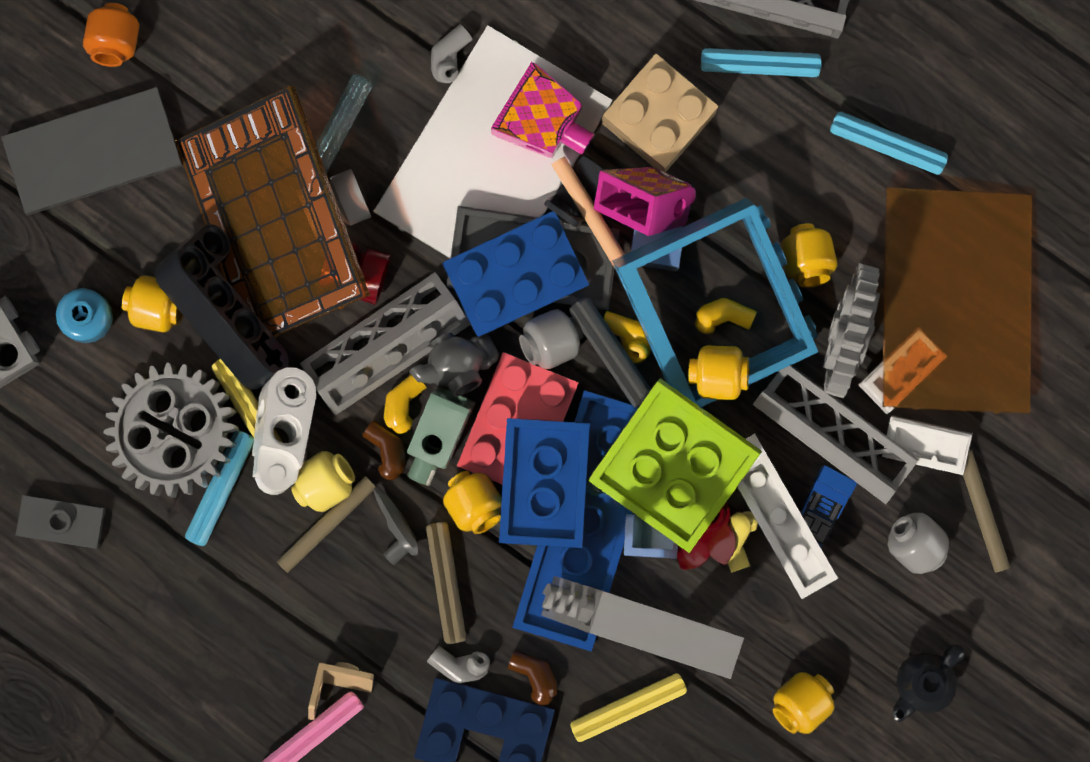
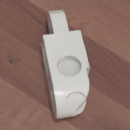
M286 367L277 371L263 386L259 395L252 456H255L252 477H255L258 487L270 495L281 494L297 481L299 469L303 465L316 400V386L312 378L305 371L298 368ZM293 385L296 387L294 399H290L285 395V386ZM273 428L283 429L289 437V443L279 442L274 436Z

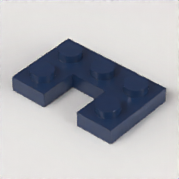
M435 678L414 759L425 762H456L464 729L504 739L498 762H541L555 709Z

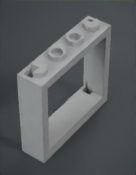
M556 576L553 577L552 584L548 583L542 593L546 596L542 605L543 611L541 616L729 679L732 677L743 643V637Z

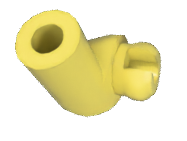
M750 511L736 512L731 516L729 526L736 536V549L728 562L731 573L750 566L743 544L749 533L755 531L758 526L757 520Z

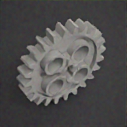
M859 263L855 274L852 276L851 285H847L844 296L839 301L828 332V341L830 342L823 368L827 369L824 383V392L826 394L844 398L850 388L852 378L857 373L859 364L863 363L875 329V320L873 319L880 293L876 292L880 274L879 268Z
M166 363L164 374L157 367L150 366V378L148 379L139 373H135L137 386L133 388L123 383L121 386L127 395L125 399L112 398L114 404L119 407L118 413H106L107 418L115 421V427L104 430V434L115 438V442L109 444L106 447V451L120 454L112 462V465L117 468L127 466L122 478L131 481L137 477L135 488L143 491L150 484V494L160 496L164 486L167 496L176 498L179 486L185 494H193L192 482H196L203 488L208 487L205 475L209 473L220 477L221 474L215 466L217 462L230 463L231 461L223 453L224 448H235L237 446L236 443L227 439L228 433L239 430L238 426L227 423V419L236 414L235 409L223 407L230 398L229 394L225 392L215 394L220 383L214 379L205 383L207 373L198 370L192 376V368L186 364L182 365L178 374L175 365L171 363ZM169 393L171 396L170 407L166 411L158 413L156 409L157 399L162 394ZM204 411L206 415L205 426L201 430L193 432L191 428L192 417L196 413ZM147 412L155 418L173 425L179 431L199 440L202 443V447L196 449L190 444L169 435L168 432L143 420L140 417L141 413ZM144 429H149L151 441L147 447L139 449L137 446V436ZM184 448L186 451L185 462L182 466L173 468L171 464L172 454L175 450Z

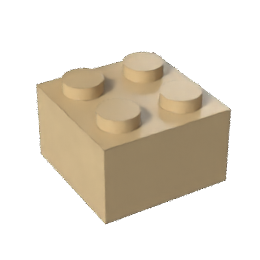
M655 54L602 115L601 123L651 166L666 173L715 116L719 106L659 55Z

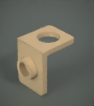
M338 662L335 663V666L319 663L308 707V719L315 720L323 683L371 693L374 675L359 671L357 666L349 663Z

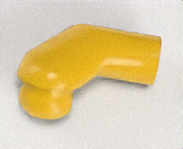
M721 298L701 306L696 312L695 327L703 334H711L716 326L730 321L749 330L757 311L730 299Z
M606 311L604 316L605 322L614 335L620 336L624 350L632 362H643L649 356L651 347L640 322Z
M412 375L393 388L386 396L384 420L387 427L392 428L397 434H403L412 427L413 420L408 415L409 402L427 388L424 383L417 382Z

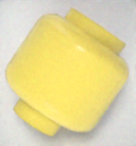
M321 451L303 462L298 472L297 481L291 487L296 501L302 507L308 505L315 511L325 512L350 496L355 476L351 466L342 455H333L331 452Z

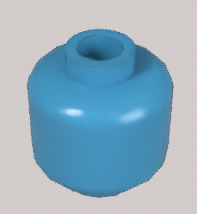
M79 288L68 292L59 301L56 310V320L62 333L70 339L81 343H91L98 341L107 334L111 328L113 314L106 298L94 290ZM83 307L87 308L88 314L84 313ZM82 317L86 318L83 321H79Z

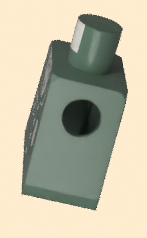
M437 387L430 394L407 450L408 454L415 457L407 475L410 479L430 486L437 468L445 469L449 465L475 407V401L463 396L454 397L451 391L443 387ZM431 435H436L441 439L442 444L440 448L433 447L429 443Z

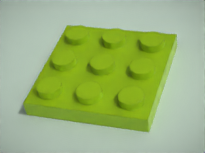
M660 378L588 481L690 553L762 451Z

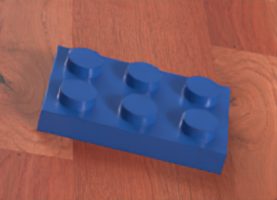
M554 211L442 262L477 338L589 286Z
M507 418L499 543L582 548L590 423Z

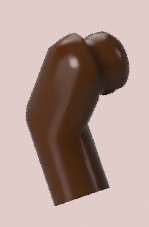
M372 420L362 437L380 448L382 464L378 467L380 475L387 480H395L399 477L400 473L405 471L407 465L404 442L387 428Z
M514 649L507 669L528 676L533 689L531 698L536 704L547 705L551 703L553 697L557 694L558 684L549 664L546 661Z

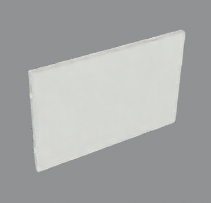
M487 25L460 69L457 78L449 87L381 198L374 213L397 226L400 231L409 233L449 258L451 256L458 206L541 217L548 208L544 205V202L547 198L556 195L563 184L553 169L552 164L560 158L566 157L571 167H573L580 154L562 143L554 157L548 158L497 138L491 134V127L531 62L537 64L582 104V111L575 122L592 133L596 130L602 120V115L610 107L613 100L588 86L586 82L578 80L523 47L516 40L508 38Z

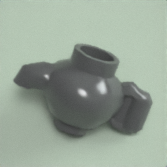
M446 333L432 341L431 346L433 349L430 351L428 364L417 365L409 373L417 382L434 383L438 387H449L452 395L458 397L473 391L482 383L478 373L479 370H487L491 365L498 362L500 353L492 338L487 334L478 338L475 336L467 340L462 337H454L453 333Z

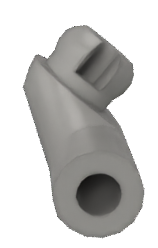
M461 24L432 47L431 72L438 82L451 83L457 78V52L473 40Z
M438 646L427 660L430 665L457 684L480 680L488 673L490 660L483 652L476 651L470 655L455 658L441 646Z

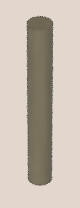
M969 451L963 477L994 572L997 573L1009 569L1010 564L973 452Z
M366 476L362 478L352 488L348 498L333 506L276 562L283 570L289 573L370 495L376 486Z

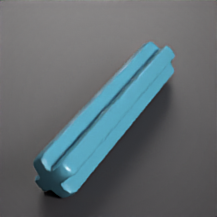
M705 48L701 53V70L704 72L817 77L821 72V56L813 53Z
M838 112L831 125L830 131L835 135L936 175L943 172L948 160V155L945 152L844 112Z
M240 430L235 431L230 439L237 446L235 448H226L224 452L231 460L230 463L219 462L217 468L221 476L213 475L185 534V538L196 545L205 546L253 447V436Z

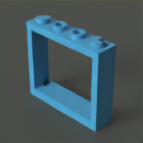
M744 198L612 260L666 382L700 407L718 399L701 398L697 392V384L689 387L637 268L741 219L745 224L794 337L749 359L748 385L818 353L813 340L818 337L815 324L809 315L803 317L798 303L803 301L802 294L793 278L787 280L782 266L787 265L786 257L779 243L775 242L772 244L766 232V229L771 227L770 220L765 215L762 206L756 207L748 198Z

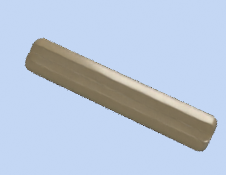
M446 522L432 523L427 525L426 531L443 637L447 644L459 643L466 640V632L449 527Z

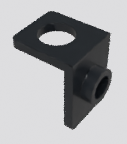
M585 155L580 158L573 170L595 203L600 170L606 169ZM564 185L561 186L556 195L547 198L544 202L545 206L574 227H579L586 223Z

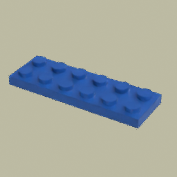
M588 391L583 392L575 418V423H590L582 548L537 545L512 628L592 652L596 635L541 616L543 611L542 605L546 596L542 593L548 583L552 584L554 576L607 593L610 592L625 541L626 515L633 514V512L589 482L588 479L639 407L636 408L631 404Z

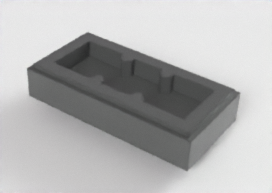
M22 495L15 536L99 549L106 509Z

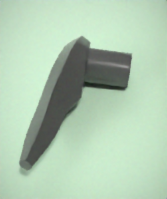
M374 488L376 500L387 520L388 529L397 539L383 553L391 564L395 565L408 552L411 555H418L416 538L404 516L380 488Z

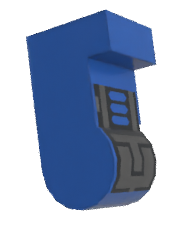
M825 465L820 467L800 510L820 548L824 545L836 519L839 518L857 485V482Z

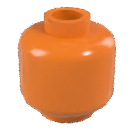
M107 3L104 7L96 8L88 14L83 47L91 55L90 58L95 63L107 67L120 66L122 62L134 56L140 24L124 5Z

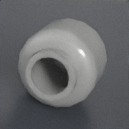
M554 309L528 320L525 323L523 334L520 335L519 341L529 363L532 365L538 364L543 369H551L578 355L580 350L579 340L583 338V331L573 317H568L563 311Z
M915 512L901 517L894 523L888 536L887 546L890 553L906 569L912 573L923 574L938 569L945 562L949 551V538L946 532L931 517L924 513Z

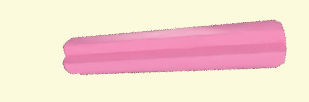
M352 691L348 692L262 762L299 761L360 712L364 707L355 693Z

